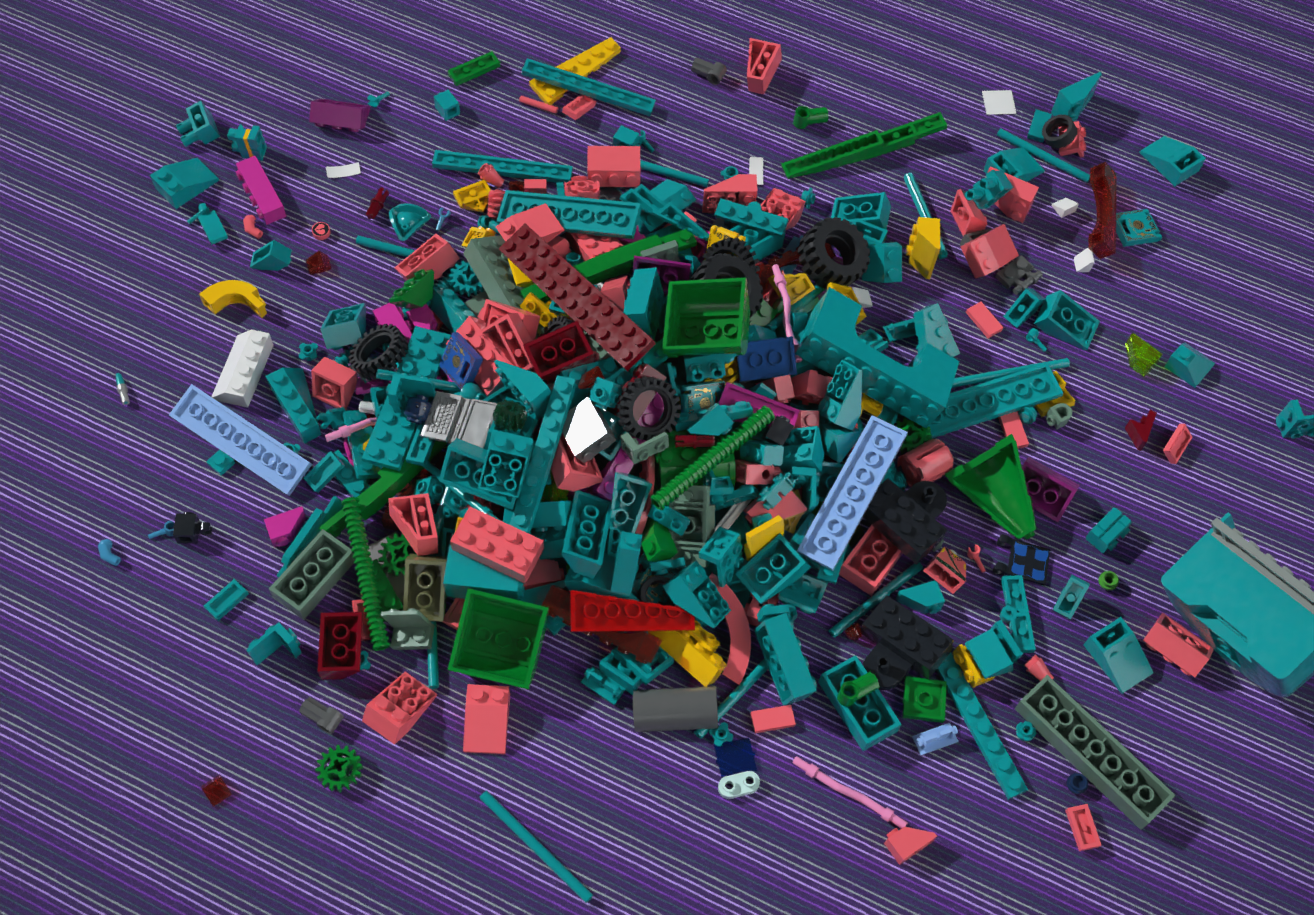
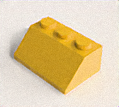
M918 217L917 223L913 224L909 245L906 247V256H909V264L926 279H930L940 251V219Z

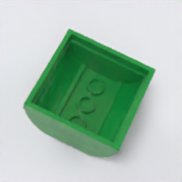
M746 277L669 281L662 347L664 354L669 358L711 354L745 355L748 348L750 321Z
M671 426L673 430L670 433L666 432L668 434L669 447L662 452L654 454V493L660 491L661 487H665L666 483H670V480L674 479L675 476H679V473L684 472V469L688 468L694 461H698V458L702 457L712 447H696V449H693V447L675 448V442H682L676 441L675 435L693 434L687 430L676 432L674 426ZM729 432L725 435L720 434L719 436H715V446L716 443L720 442L721 439L725 438L726 435H729ZM733 453L712 470L715 477L729 476L735 488L736 467ZM703 476L701 480H698L693 485H703Z
M468 588L448 670L530 689L546 631L549 607Z

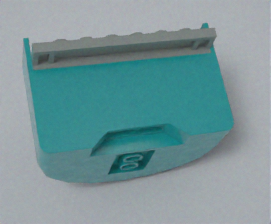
M1227 512L1220 520L1216 517L1211 522L1212 528L1162 576L1161 582L1176 611L1207 644L1253 683L1271 694L1285 698L1294 693L1314 675V592L1306 581L1296 579L1289 568L1279 566L1272 555L1262 553L1255 542L1245 540L1243 534L1235 528L1232 515Z

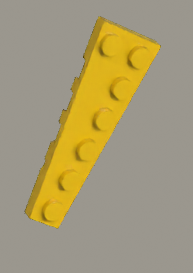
M610 37L556 66V68L587 77L588 74L597 71L602 65L619 54L621 47ZM536 79L529 81V86L544 103L549 105L554 104L568 91L567 89Z

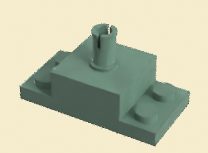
M693 485L690 488L688 487L687 491H684L682 495L674 499V502L669 504L670 508L691 520L682 536L668 528L678 550V553L670 560L684 557L686 566L697 560L702 567H708L709 561L699 558V551L715 533V504H710V486Z

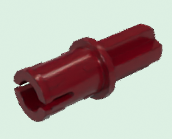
M379 188L376 196L371 199V205L366 212L368 219L374 220L380 209H383L384 202L389 195L388 190L382 195L385 188Z
M675 435L676 441H682L675 442V448L693 447V449H696V447L715 446L714 435Z

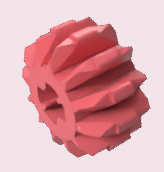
M495 189L489 192L487 215L493 220H497L505 191Z

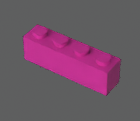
M253 156L236 163L238 170L235 173L239 181L243 180L242 186L245 193H250L249 199L252 206H257L258 208L256 209L258 217L264 219L266 225L285 218L284 207L257 157Z

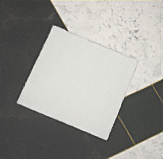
M1012 90L982 91L987 115L1016 114Z

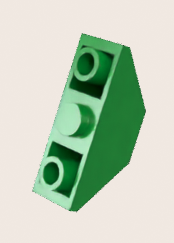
M433 269L417 271L414 274L415 277L404 282V286L394 291V295L388 301L391 304L409 310L423 307L433 298Z

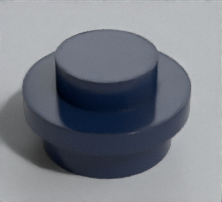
M1073 773L1067 778L1066 784L1072 793L1082 794L1087 790L1088 781L1084 775Z

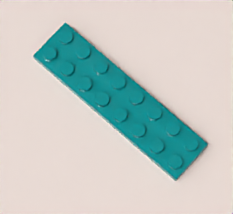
M506 190L496 222L500 224L512 215L546 203L565 231L563 232L634 239L642 206L641 203Z
M415 326L407 345L408 350H405L407 354L402 358L403 361L400 363L397 372L437 379L441 368L439 366L440 361H443L442 356L451 335ZM387 395L362 456L363 462L397 471L401 470L418 424L407 421V417L404 415V410L410 397H406L401 414L393 411L392 405L389 403V396Z
M1048 363L950 393L946 408L929 425L932 438L1019 411L1025 406L1032 407L1060 398L1063 395V391Z

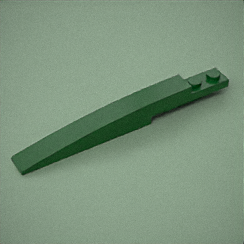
M941 112L881 133L875 130L781 163V167L787 179L833 169L914 145L915 140L947 129V123Z
M687 229L660 238L656 234L611 250L573 267L594 285L607 279L630 273V268L633 267L634 256H641V251L676 240L678 252L695 247L697 240ZM535 284L522 289L520 292L524 299L531 292L543 302L550 300Z
M435 440L428 459L429 462L446 446L447 442ZM404 460L400 471L385 467L377 472L380 479L357 497L359 498L358 504L361 506L359 509L362 510L361 516H363V519L366 521L389 501L388 498H393L424 467L407 463ZM343 509L320 526V530H325L333 537L339 536L348 524L345 523L346 517H344L345 512Z

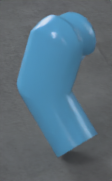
M110 539L101 540L98 544L100 558L114 566H118L121 558L111 553L112 541Z

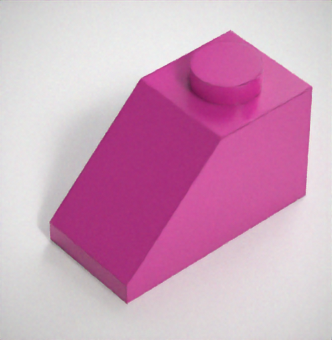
M302 506L264 519L274 548L286 546L295 539L307 518Z

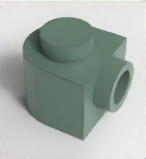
M1064 403L1051 407L1046 414L1047 423L1056 429L1065 426L1072 416L1071 407Z

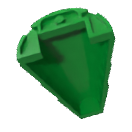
M1010 434L995 443L996 446L968 463L959 465L946 473L945 476L949 482L971 498L972 502L990 514L995 522L1016 538L1021 539L1024 537L1027 540L1036 535L1034 531L1037 530L1031 496L1028 495L1024 470H1022L1017 442L1013 435Z

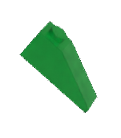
M648 517L642 532L641 541L648 561L659 562L671 559L678 553V550L668 528Z

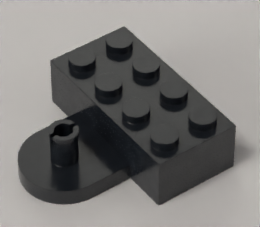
M887 478L880 484L863 518L917 565L943 540L947 529L936 520L946 507L947 496L938 484L931 481L917 482L906 492H903Z
M886 595L862 624V635L877 644L865 658L863 666L867 673L871 672L876 676L880 686L879 690L883 691L895 688L911 669L929 680L951 653L954 640Z

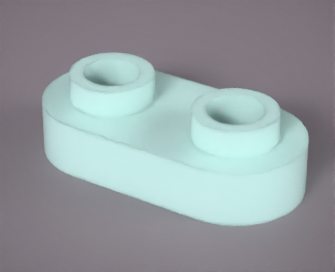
M752 771L725 776L719 782L718 792L726 799L752 794L759 788V776ZM746 779H752L753 783L747 784ZM727 783L732 784L733 788L727 789L725 785Z

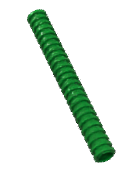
M762 406L752 417H749L743 424H740L739 428L737 427L734 431H731L729 435H726L725 438L716 443V446H713L702 457H699L698 461H694L693 464L684 469V472H680L679 476H675L674 479L670 480V483H666L665 487H661L660 491L651 496L653 505L659 510H664L665 506L667 507L670 503L674 502V499H677L679 495L687 491L688 487L690 488L693 484H696L698 480L702 479V476H706L707 473L716 468V465H719L721 461H724L730 454H733L734 450H738L739 447L748 442V439H751L757 432H760L766 425H769L771 421H774L773 411L767 406Z
M349 497L344 499L341 504L344 506L345 523H348L346 528L349 529L350 546L353 547L351 551L354 553V565H357L355 570L358 571L356 575L359 577V589H362L360 594L363 595L361 599L364 601L363 607L366 608L364 613L367 614L365 618L368 620V631L371 632L369 637L372 638L370 641L373 644L372 650L380 651L390 647V643L387 642L389 637L386 636L388 632L385 630L386 624L383 623L385 619L381 617L382 606L379 605L381 600L378 599L380 595L377 593V582L374 581L376 576L373 575L375 571L372 569V558L369 557L371 553L368 551V540L365 539L367 534L364 533L366 529L363 527L362 510L359 509L361 506L358 504L359 498Z

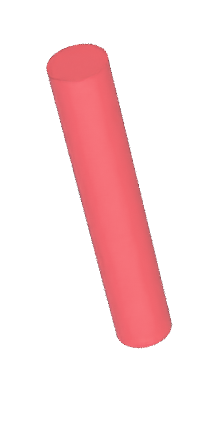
M522 95L519 98L521 103L554 114L558 112V107Z

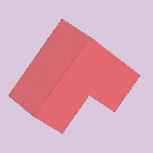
M524 179V192L547 194V179Z

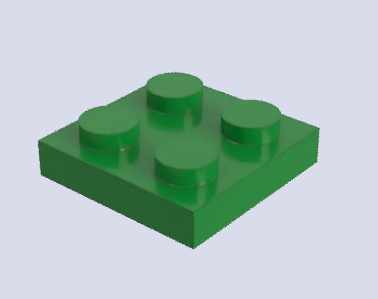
M906 676L904 679L902 718L944 723L947 681Z

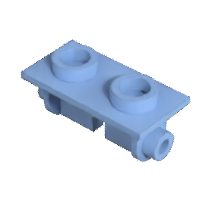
M950 723L912 736L920 755L959 742L955 735L958 733L955 725L951 726Z

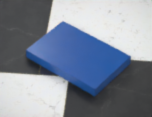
M793 336L748 342L746 354L736 356L740 382L797 375Z

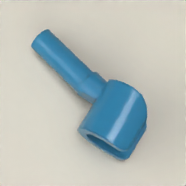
M444 208L439 209L440 218L435 229L436 231H440L445 218L450 217V210L443 216L442 211Z
M168 521L164 524L163 529L148 534L149 539L164 534L173 536L174 528L170 530L168 528L174 527V522Z

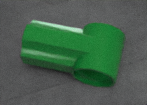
M799 106L795 111L793 125L796 128L804 129L808 124L828 122L827 107L809 109L806 106Z
M868 672L853 681L844 682L837 695L838 702L843 706H852L856 700L879 689L878 679L874 674ZM848 691L852 696H847L844 692Z

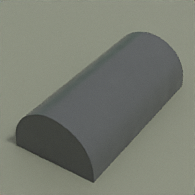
M717 687L634 690L633 718L635 732L718 728Z

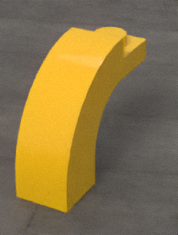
M221 281L209 286L199 294L203 305L213 314H217L224 307L234 303L247 305L261 318L267 314L266 303L260 297L258 289L244 281Z

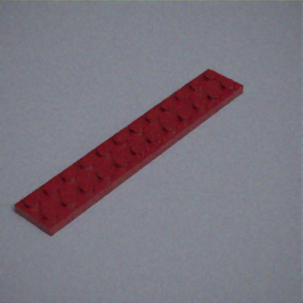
M526 223L499 248L518 269L574 322L578 321L580 327L626 371H629L656 344L650 336Z

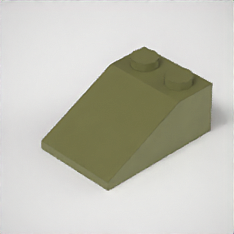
M410 554L405 559L403 611H408L411 608L418 609L429 621H444L447 600L443 585L447 563L446 556H417V554Z

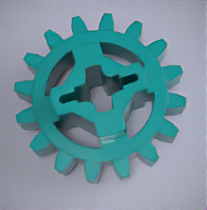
M461 261L462 265L455 264L456 269H451V274H449L450 285L454 287V292L460 291L461 296L467 293V296L470 297L471 293H474L476 296L477 291H484L469 262Z

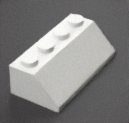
M251 329L237 335L213 392V399L248 408L273 348V342L269 333Z

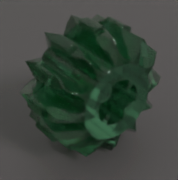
M504 399L503 402H498L493 411V420L495 425L500 426V430L507 429L508 432L510 430L517 432L518 429H523L527 421L528 412L525 406L520 405V402L516 403L513 400L507 401Z

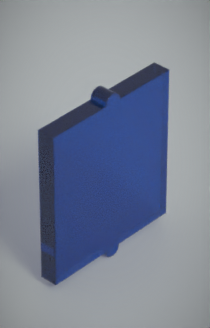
M749 738L725 742L721 746L714 744L717 758L715 763L718 764L721 779L725 776L746 771L757 772L754 759L755 752L752 751Z

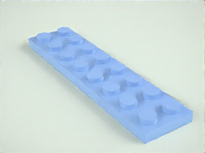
M192 384L169 414V416L288 496L291 495L312 465Z
M873 415L870 417L797 550L799 554L832 571L834 570L907 436L906 431Z

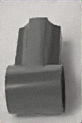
M695 58L691 71L706 77L711 84L718 85L726 74L727 68L720 62L712 64L700 58Z
M311 697L304 700L299 710L300 714L315 722L320 729L330 735L333 734L344 718L336 709L332 707L327 708Z

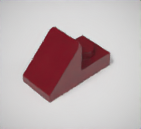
M1149 410L1146 416L1143 415L1140 422L1130 419L1125 426L1126 432L1139 451L1147 443L1157 414L1155 411Z

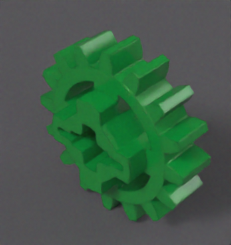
M903 417V422L896 421V427L907 432V436L900 447L902 455L932 439L930 426L924 428L912 420H907L906 417Z
M395 533L394 539L391 540L389 537H386L388 543H381L384 549L378 550V553L383 556L378 558L379 562H384L381 567L382 569L388 568L387 573L389 575L394 571L396 577L399 576V573H403L405 577V567H398L405 564V559L409 556L408 551L411 545L403 534H401V537H398ZM403 551L404 557L397 559L396 553ZM387 552L392 556L390 563L387 561Z
M337 745L334 751L329 747L328 754L321 753L323 760H317V764L320 766L315 768L316 773L320 774L317 776L319 782L323 781L322 786L324 788L329 785L331 792L335 790V787L338 788L339 793L342 792L343 787L350 790L349 784L357 785L355 778L362 777L361 772L358 771L363 769V765L359 763L361 758L356 756L357 753L354 749L349 752L347 745L343 750L340 748V745ZM341 766L342 770L338 772L336 767Z

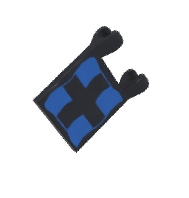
M1002 534L997 539V545L1000 547H1011L1008 566L997 562L993 567V573L1008 576L1022 575L1023 580L1045 585L1050 549L1015 540Z

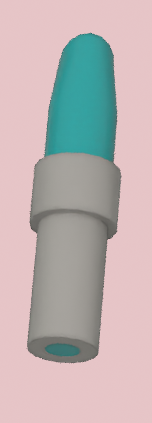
M116 373L117 391L120 394L122 404L128 405L130 400L127 386L122 375Z

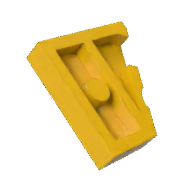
M806 273L784 275L786 280L785 286L791 300V305L815 289ZM772 275L767 279L781 298L779 288L776 287L774 282L775 276Z

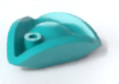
M400 204L389 211L391 224L401 241H405L413 236L431 218L429 212L415 204Z

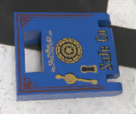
M453 332L452 338L449 340L442 356L443 361H440L439 366L461 390L466 383H473L483 358L460 333ZM469 363L470 367L466 375L462 376L467 364Z

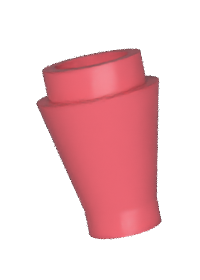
M485 163L478 171L481 179L497 188L501 187L504 183V179L501 178L491 164Z
M1036 654L1024 664L1027 668L1026 671L1040 681L1046 675L1051 679L1054 678L1042 658H1039Z

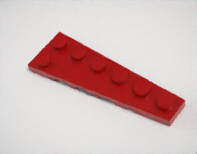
M576 590L570 591L571 632L695 631V616L681 607L597 595Z

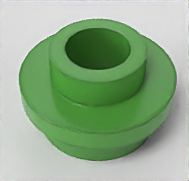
M1105 571L1099 576L1098 582L1103 589L1114 590L1119 584V579L1116 573ZM1105 579L1110 580L1111 584L1107 583Z

